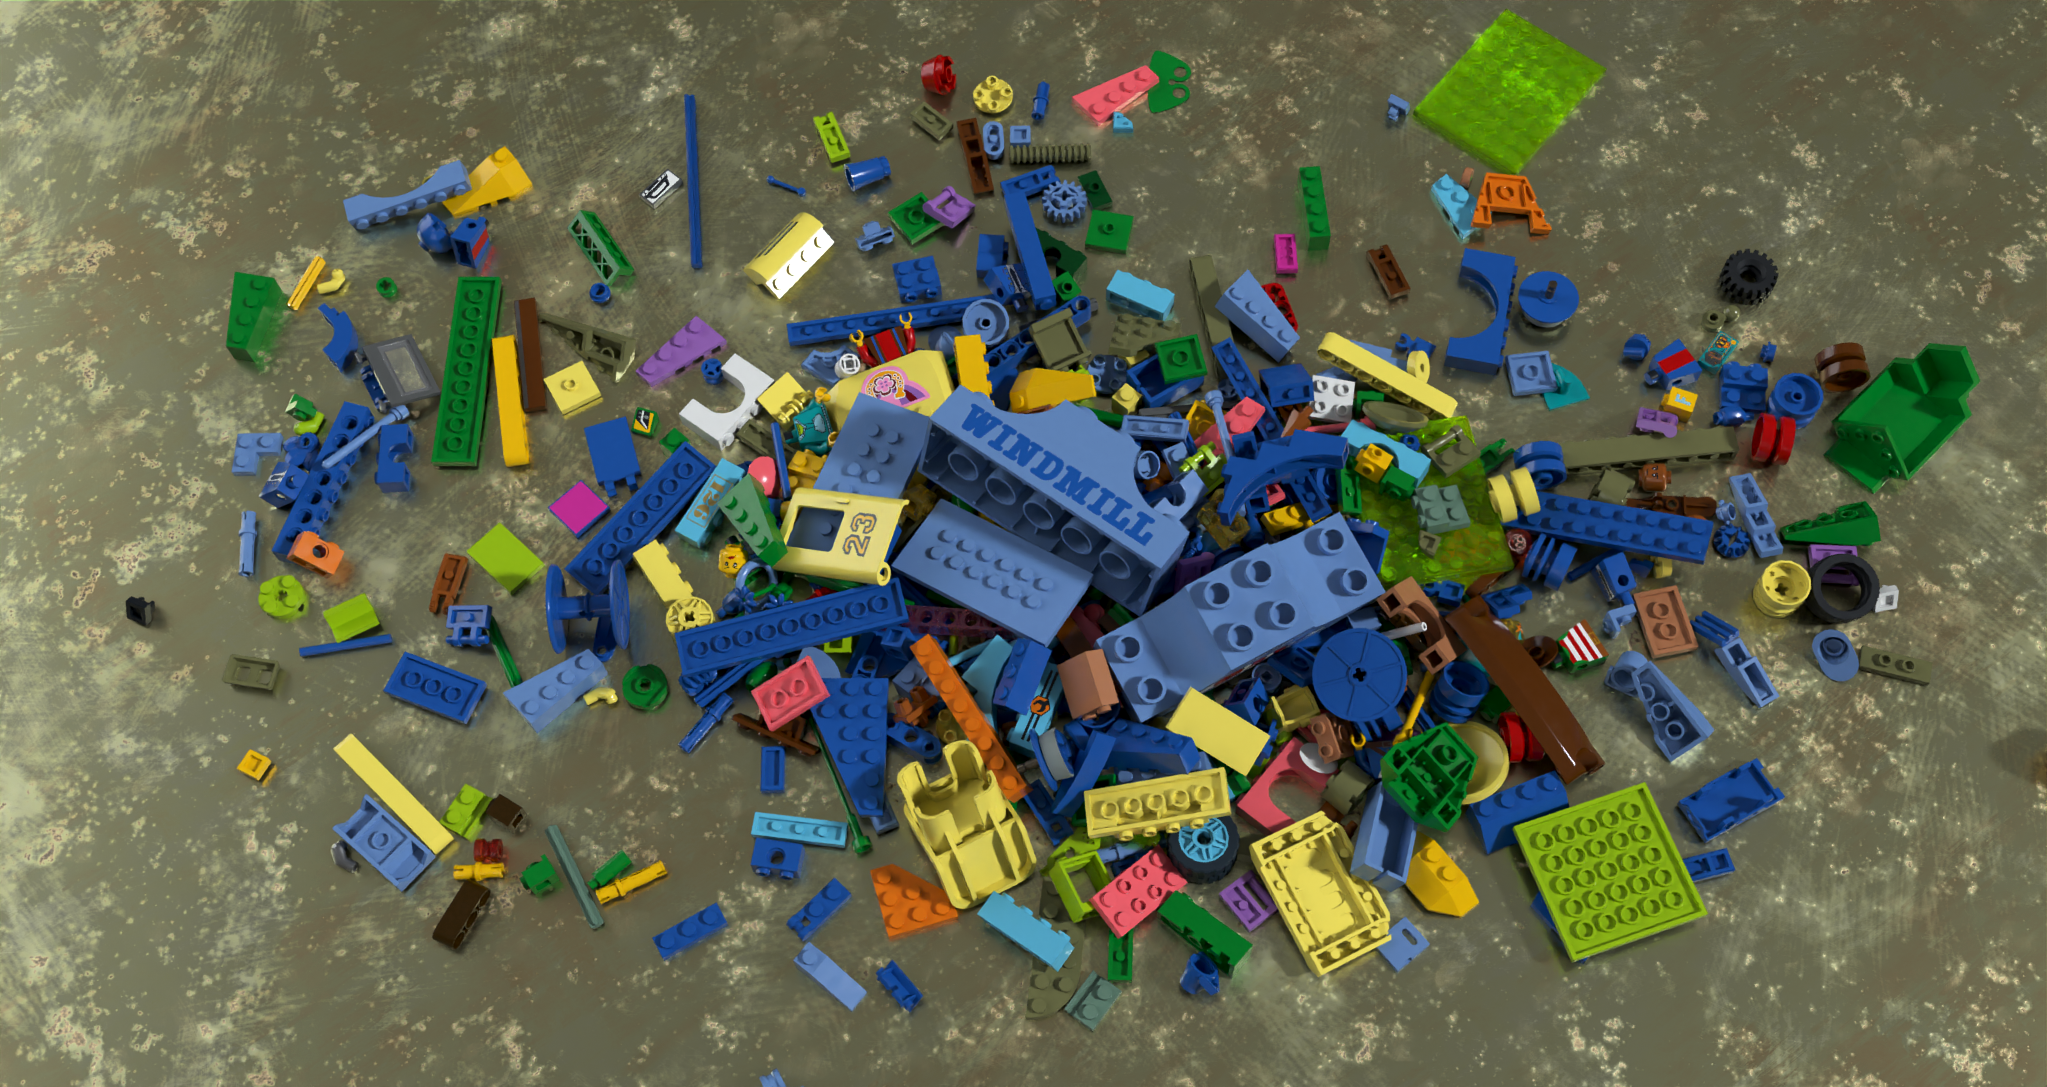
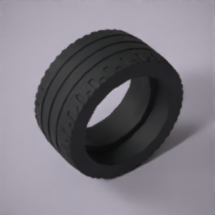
M1834 554L1815 563L1807 572L1811 579V590L1805 599V603L1815 616L1826 622L1843 624L1858 620L1868 614L1878 601L1880 583L1877 574L1867 561L1856 555ZM1843 567L1852 572L1858 579L1861 596L1854 608L1846 611L1837 610L1824 599L1821 591V579L1830 568Z

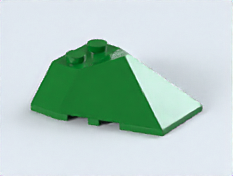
M1445 722L1393 745L1380 759L1382 784L1385 790L1414 822L1447 832L1461 815L1462 810L1460 807L1462 801L1466 799V788L1468 782L1472 779L1478 756L1452 727Z

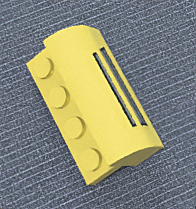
M799 213L758 253L743 271L756 285L763 284L776 299H780L834 241L822 229L824 225L808 213Z

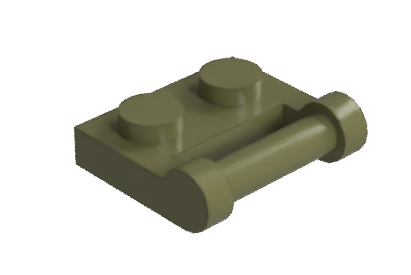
M1454 425L1450 428L1449 432L1430 444L1426 443L1421 446L1422 453L1431 459V464L1444 478L1449 477L1476 460L1481 454L1480 450L1466 437L1459 425ZM1453 439L1458 442L1438 455L1434 452Z

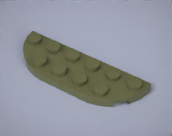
M1043 876L1038 920L1042 917L1052 925L1050 929L1056 933L1061 930L1071 938L1069 942L1073 945L1074 950L1058 972L1033 955L1026 1020H1038L1054 1015L1055 1012L1063 1008L1073 998L1080 979L1086 920L1073 923L1052 879Z

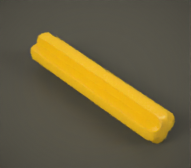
M314 257L286 302L289 309L296 311L326 264L323 258Z

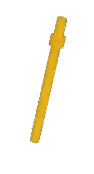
M1427 669L1401 731L1394 738L1393 745L1409 739V732L1415 723L1436 673L1432 675Z

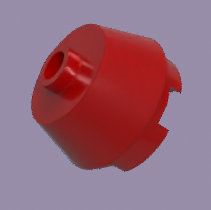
M940 54L923 63L921 80L925 90L946 95V93H951V89H955L956 74H952L951 65L954 62L950 56Z

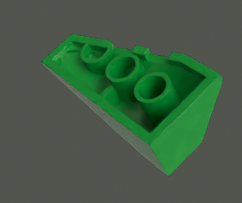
M1866 501L1836 508L1837 512L1833 514L1820 513L1816 520L1813 521L1803 519L1780 528L1785 540L1870 546L1874 542L1881 541L1878 516Z

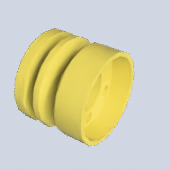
M1786 560L1774 562L1765 569L1753 589V600L1757 608L1773 618L1790 616L1808 597L1811 590V579L1807 571L1795 562Z
M684 597L677 600L670 606L666 614V625L676 647L675 633L716 623L710 605L698 597Z

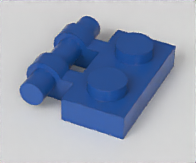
M489 605L449 606L446 628L453 630V636H447L446 643L455 647H463L465 644H471V646L488 644L490 641L489 636L482 635L481 632L482 629H490L492 607ZM464 629H471L470 635H464Z

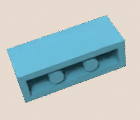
M1117 270L1106 288L1107 301L1144 317L1165 321L1174 306L1175 294L1170 290L1157 287L1147 280L1138 279L1128 272Z

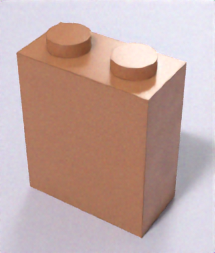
M1103 649L1085 651L1057 665L1072 719L1082 718L1083 721L1091 720L1097 717L1096 713L1103 714L1111 711V706L1119 703Z

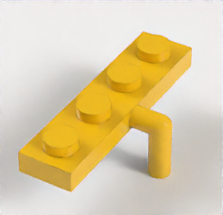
M1301 502L1264 513L1260 518L1272 536L1302 526L1308 529L1314 525ZM1329 504L1331 510L1338 513V504ZM1331 513L1315 522L1326 519V517H1330Z

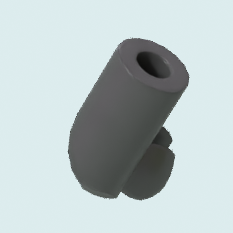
M342 840L334 843L331 848L334 864L354 873L359 863L346 856V851L348 850L347 843Z

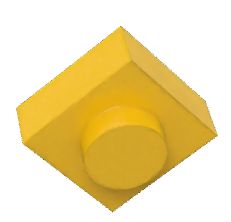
M249 749L236 769L259 781L272 761Z

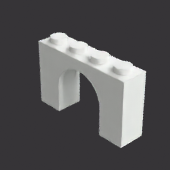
M735 353L722 366L721 370L724 379L745 394L742 404L731 412L716 413L695 399H692L679 413L684 426L721 451L733 442L736 433L749 419L759 414L762 405L756 399L775 383L774 379Z

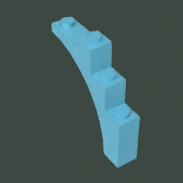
M997 634L963 674L962 678L967 681L966 687L975 694L974 699L999 736L997 723L998 708L992 702L995 697V691L1003 677L1004 668L1009 662L1013 647Z

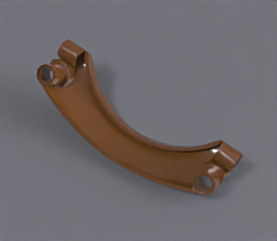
M1480 595L1460 605L1443 617L1454 634L1458 633L1512 704L1556 766L1554 769L1566 785L1582 775L1593 774L1606 764L1590 743L1582 727L1551 682L1511 631L1494 615Z

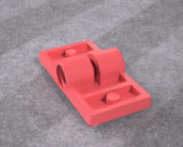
M1158 844L1117 875L1109 884L1091 897L1089 901L1119 939L1165 902L1175 890L1178 891L1188 882L1177 871V868L1173 866L1169 857Z

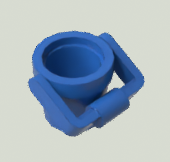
M1201 951L1193 954L1187 961V965L1180 978V984L1191 994H1199L1205 989L1212 996L1220 992L1218 968L1214 961Z

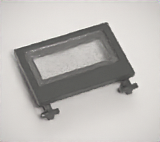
M412 334L362 346L364 354L354 353L357 364H363V362L368 360L388 401L386 403H383L382 400L378 401L379 409L383 413L393 407L440 395L441 391Z

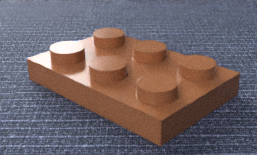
M1677 585L1632 594L1636 613L1652 659L1697 650L1699 646Z

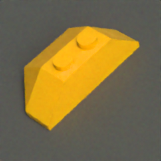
M1417 830L1405 885L1427 911L1461 918L1479 903L1467 876L1438 843Z

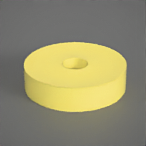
M1412 351L1407 360V373L1427 383L1430 374L1428 356L1424 351Z

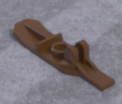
M1656 492L1650 498H1626L1627 507L1686 517L1697 514L1704 518H1712L1716 514L1717 508L1716 500L1711 497L1665 496L1660 492ZM1672 503L1675 507L1671 508L1668 504Z

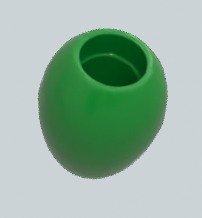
M767 661L754 667L746 677L745 685L747 690L751 693V690L777 675L778 668L776 664Z

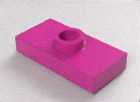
M1274 234L1276 274L1298 273L1295 234Z

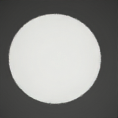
M1306 743L1300 748L1301 759L1312 770L1329 774L1337 769L1338 761L1324 763V760L1318 753L1319 746L1317 743Z

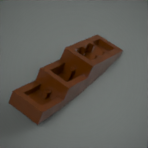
M971 118L956 121L974 195L994 191L977 119Z

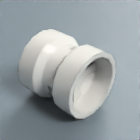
M848 353L844 354L837 361L835 373L839 378L845 379L855 375L860 368V361L857 356Z

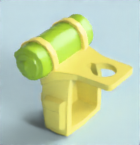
M1293 685L1285 689L1284 694L1276 699L1274 696H1268L1270 701L1261 716L1267 726L1271 725L1273 719L1277 720L1275 729L1279 731L1275 743L1280 747L1284 742L1292 740L1294 737L1292 731L1300 726L1302 728L1307 727L1311 724L1310 719L1321 715L1308 686L1301 688L1298 685Z

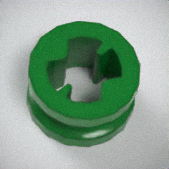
M383 277L376 283V289L382 297H391L397 292L396 284L389 277ZM389 284L388 290L384 291L385 285Z

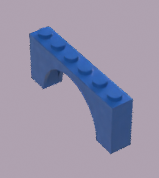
M1465 248L1459 277L1475 282L1488 293L1495 307V320L1487 329L1477 335L1464 338L1450 337L1444 366L1495 375L1497 368H1502L1504 355H1500L1501 349H1505L1507 337H1503L1504 331L1507 332L1510 319H1506L1507 313L1510 314L1512 308V301H1509V296H1513L1515 283H1512V278H1516L1518 266L1514 265L1516 257Z

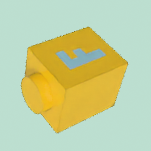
M1672 386L1670 393L1664 394L1661 406H1664V412L1674 413L1679 421L1687 423L1693 412L1698 395Z

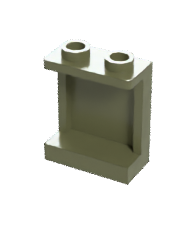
M1070 307L1032 324L1028 329L1049 370L1068 372L1069 367L1073 365L1078 367L1088 363V359L1092 355L1090 350L1087 351L1075 327Z

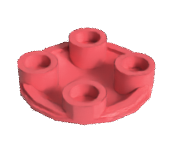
M768 456L754 459L749 465L747 474L750 473L763 485L765 489L764 494L767 498L773 499L779 496L781 483L777 461Z

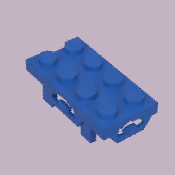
M1757 758L1707 783L1698 791L1677 803L1704 843L1711 841L1785 798L1779 787L1774 789L1761 772L1764 767Z

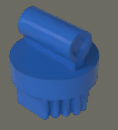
M1634 334L1624 345V357H1630L1634 360L1644 359L1650 351L1651 341L1645 337V334Z

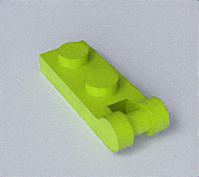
M828 112L823 117H813L814 125L818 130L831 163L851 157L833 112Z

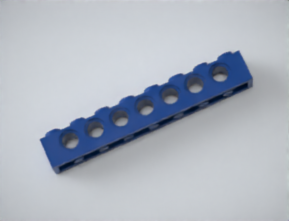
M344 401L308 478L271 550L278 560L298 565L286 559L297 535L304 531H311L320 536L323 523L328 520L330 509L333 503L337 501L339 490L342 484L346 482L349 469L355 464L356 455L364 443L337 462V465L329 469H324L322 462L340 450L342 446L347 445L373 426L374 416L368 407Z

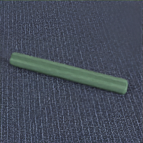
M548 826L545 834L590 928L600 927L603 924V919L558 826Z

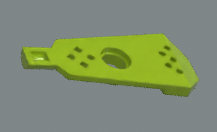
M1078 827L1074 834L1070 835L1047 858V865L1039 873L1042 877H1047L1049 871L1055 866L1054 862L1062 857H1066L1067 851H1073L1075 856L1082 851L1089 853L1099 850L1101 837L1090 839L1087 827Z

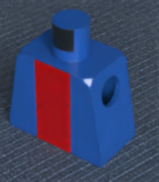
M478 217L477 220L465 218L450 236L457 264L474 269L478 267L489 245L486 229L489 221L486 218Z
M1677 339L1652 358L1649 364L1650 371L1645 373L1644 377L1649 385L1659 382L1665 390H1669L1672 386L1679 387L1696 382L1702 372V368L1681 340Z

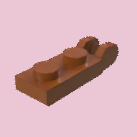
M444 554L432 590L433 595L429 605V612L435 613L438 610L440 597L445 598L442 613L448 615V608L453 606L468 563L467 557Z

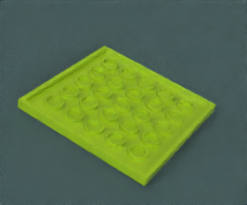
M1646 782L1516 825L1512 829L1572 963L1697 920L1708 914Z

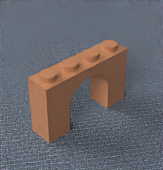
M1412 576L1393 586L1376 599L1389 618L1398 613H1404L1416 624L1426 623L1427 630L1423 631L1428 648L1418 657L1432 675L1467 650Z

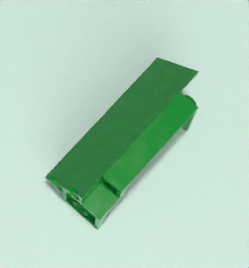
M1929 343L1914 359L1895 357L1831 421L1839 439L1823 455L1873 494L1889 478L1908 481L1972 415L1966 399L1969 397V392L1980 382V379L1966 346Z

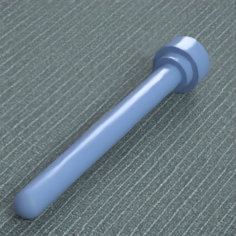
M1213 390L1205 395V401L1207 406L1213 410L1228 462L1229 457L1235 456L1221 409L1224 400L1220 391Z
M401 405L391 408L387 416L323 461L322 467L324 469L332 467L380 432L382 425H389L393 421H402L408 417L409 411L406 406Z

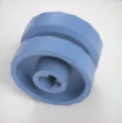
M980 299L966 308L963 315L964 336L980 334L981 342H985L986 350H992L1005 341L1009 331V316L1006 309L999 302L992 299ZM984 322H988L989 326L984 327Z

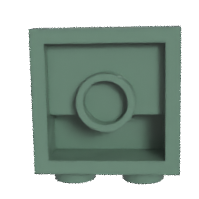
M1431 485L1414 490V494L1411 496V504L1413 509H1417L1418 524L1424 531L1437 534L1470 526L1471 522L1457 485L1443 488Z

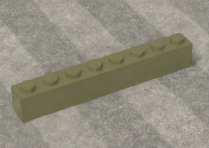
M1717 426L1712 429L1695 428L1691 431L1677 430V434L1672 438L1666 437L1664 433L1653 432L1641 436L1637 434L1621 438L1611 436L1601 440L1586 439L1581 442L1565 441L1559 444L1562 447L1563 463L1565 464L1567 476L1602 473L1605 467L1615 471L1642 469L1646 463H1664L1667 467L1734 460L1740 450L1733 426Z

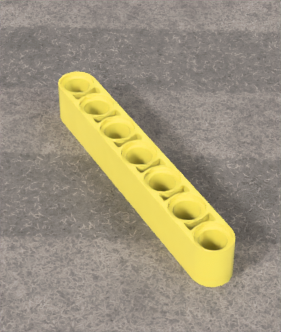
M1327 332L1317 350L1318 356L1440 424H1448L1458 405L1457 401L1449 395L1336 333Z
M350 733L333 748L435 855L454 839L353 734Z

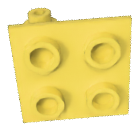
M786 372L756 400L787 431L794 424L793 418L808 405L814 394L810 390L806 392Z

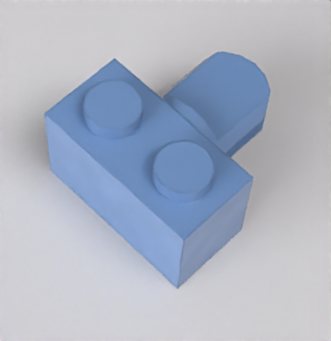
M916 657L892 680L897 693L903 698H908L909 702L913 701L909 692L915 686H923L928 695H935L938 700L937 703L944 701Z

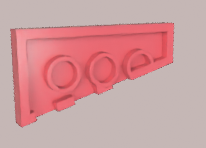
M1145 65L1072 96V102L1097 126H1100L1113 116V112H1119L1159 83V77Z
M1247 396L1224 415L1234 453L1231 435L1250 432L1265 412L1264 406ZM1215 423L1199 436L1194 443L1199 449L1202 445H1207L1212 441L1216 445V449L1212 451L1214 456L1216 457L1221 453L1225 456L1218 427ZM1203 459L1204 465L1200 467L1201 469L1208 464L1205 459Z

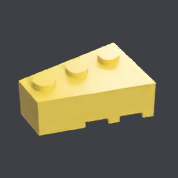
M654 540L633 553V562L636 566H639L644 574V578L647 582L649 581L655 594L668 611L670 606L677 600L684 597H692L693 589L687 580L683 582L680 578L681 570L675 561L672 563L667 557L669 552L663 543L658 544L657 540Z

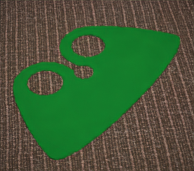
M1155 51L1151 59L1150 69L1159 77V83L1148 90V102L1152 113L1178 106L1187 101L1190 96V90L1186 85L1178 83L1170 85L1168 82L1171 79L1180 82L1187 80L1191 75V68L1185 62L1170 54ZM1178 67H1183L1187 73L1184 77H1177L1174 74V70ZM1182 88L1185 90V96L1176 98L1173 95V90Z

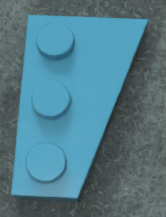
M1445 174L1432 185L1431 191L1441 207L1447 211L1451 223L1457 227L1459 235L1463 240L1476 229L1471 227V221L1478 199L1449 175Z

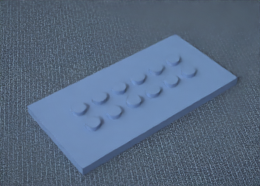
M859 392L812 489L902 499L920 462L930 417ZM803 507L786 546L826 552L831 551L843 520L844 512Z
M942 498L891 565L893 571L1046 648L1094 580V574Z

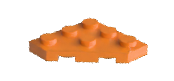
M895 864L870 870L889 939L958 919L956 908L952 905L943 889Z

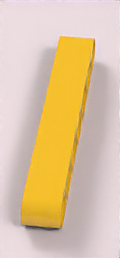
M514 335L492 338L504 461L507 468L529 464L516 338Z

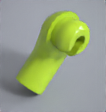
M317 411L315 417L311 420L295 424L294 432L300 436L307 432L316 433L325 415Z

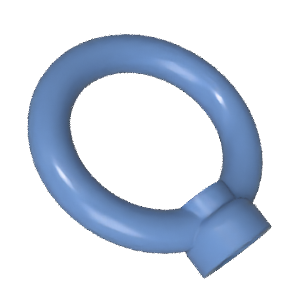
M761 558L751 559L740 569L736 578L735 588L741 590L747 575L756 567H763L767 571L769 585L771 583L777 585V571ZM767 592L760 601H754L757 606L751 607V614L763 611L764 605L771 603L769 599L771 592Z

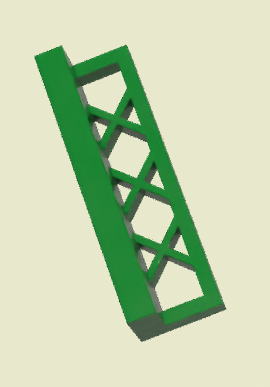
M579 210L567 229L605 285L611 287L619 275L631 276L634 268L596 213ZM579 223L582 225L581 234L576 230ZM587 237L592 239L591 248L587 246ZM597 251H600L602 254L601 263L597 261ZM607 266H610L613 270L609 277L607 275Z

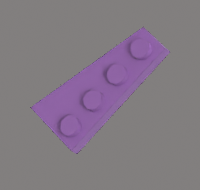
M695 316L636 370V374L653 387L674 375L676 370L693 364L692 361L702 355L705 357L716 347H723L727 344L726 339L699 317Z

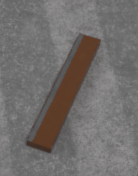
M534 297L515 300L514 308L524 410L526 413L547 409L536 299Z

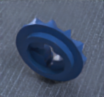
M1732 523L1726 526L1722 525L1715 532L1713 538L1716 549L1722 555L1731 558L1743 556L1748 551L1751 542L1748 532L1743 531L1741 526H1733ZM1735 535L1736 542L1729 546V538Z

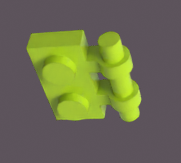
M1212 441L1207 445H1202L1194 456L1183 461L1184 464L1179 467L1180 473L1192 469L1196 472L1209 490L1203 498L1224 481L1221 472L1223 465L1227 464V459L1223 453L1218 454L1216 457L1212 453L1216 449V445ZM1205 459L1208 464L1201 469L1198 463Z

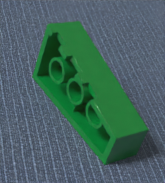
M241 272L234 273L226 347L234 359L255 362L282 294V290L275 278Z

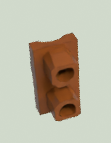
M915 686L909 692L913 699L911 703L908 698H901L893 703L897 712L893 719L895 723L903 721L912 727L915 725L925 727L928 724L927 716L930 714L928 708L938 700L935 695H928L923 686Z

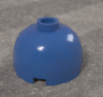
M428 212L417 226V236L421 240L418 244L427 252L431 250L435 253H445L453 248L450 238L453 232H449L446 228L447 226L438 217Z

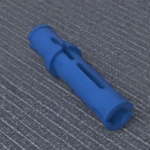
M722 692L711 707L708 706L705 709L704 715L678 743V746L689 754L709 729L722 719L721 716L734 700Z

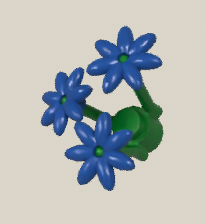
M780 582L777 585L771 583L768 587L755 593H748L746 585H743L741 590L735 588V593L738 597H735L733 601L740 603L739 611L745 609L748 614H751V607L757 606L753 599L767 592H771L769 599L772 603H766L764 605L765 608L773 609L792 604L793 601L788 599L792 596L793 589L789 584Z

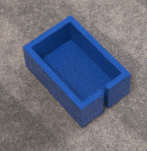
M1156 354L1127 370L1126 383L1142 395V406L1145 409L1166 407L1203 386L1204 376L1165 384Z

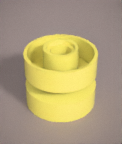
M1526 467L1510 471V485L1503 474L1487 479L1488 494L1492 507L1502 523L1517 519L1516 506L1518 505L1525 516L1540 512L1537 492Z

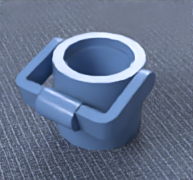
M1636 651L1622 653L1615 666L1611 665L1609 667L1604 683L1622 693L1638 698L1639 695L1631 673L1647 663V659Z

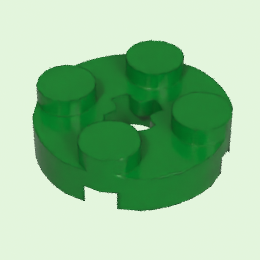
M653 664L641 667L639 665L634 666L625 674L622 681V690L626 701L631 706L645 711L652 710L665 699L669 690V684L664 672ZM649 682L650 688L647 691H641L640 685Z

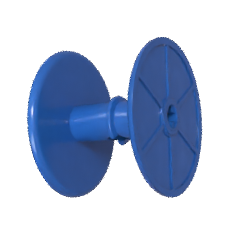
M615 560L612 564L609 594L591 595L588 592L585 596L567 597L566 586L560 568L556 564H551L546 578L545 601L548 632L555 653H562L566 647L569 619L586 618L587 621H591L592 618L611 617L616 643L620 649L625 650L628 646L630 634V603L626 573L621 560Z
M1353 628L1335 634L1323 644L1314 660L1312 680L1319 700L1331 713L1351 722H1366L1384 716L1394 707L1395 709L1398 708L1405 694L1407 667L1401 651L1388 637L1371 629ZM1357 674H1361L1363 677L1362 682H1359L1357 679Z

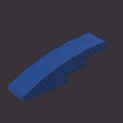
M1092 730L1085 750L1079 749L1073 765L1074 776L1062 779L1050 812L1072 818L1085 800L1084 791L1091 790L1110 755L1116 737Z

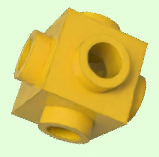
M1370 443L1366 450L1361 449L1355 460L1358 461V464L1354 470L1377 484L1392 461L1393 456Z

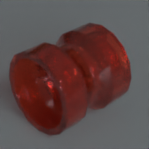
M477 838L473 851L475 862H484L486 859L491 862H501L503 856L502 839H492L487 842L485 838Z

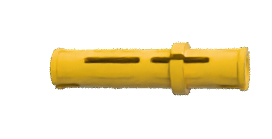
M659 860L622 879L617 878L614 880L615 882L595 890L600 903L603 904L620 895L623 897L626 895V892L665 875L667 872L662 861Z

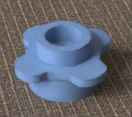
M1719 500V507L1716 508L1717 518L1722 520L1725 525H1730V521L1736 517L1734 505L1732 503H1724V500Z

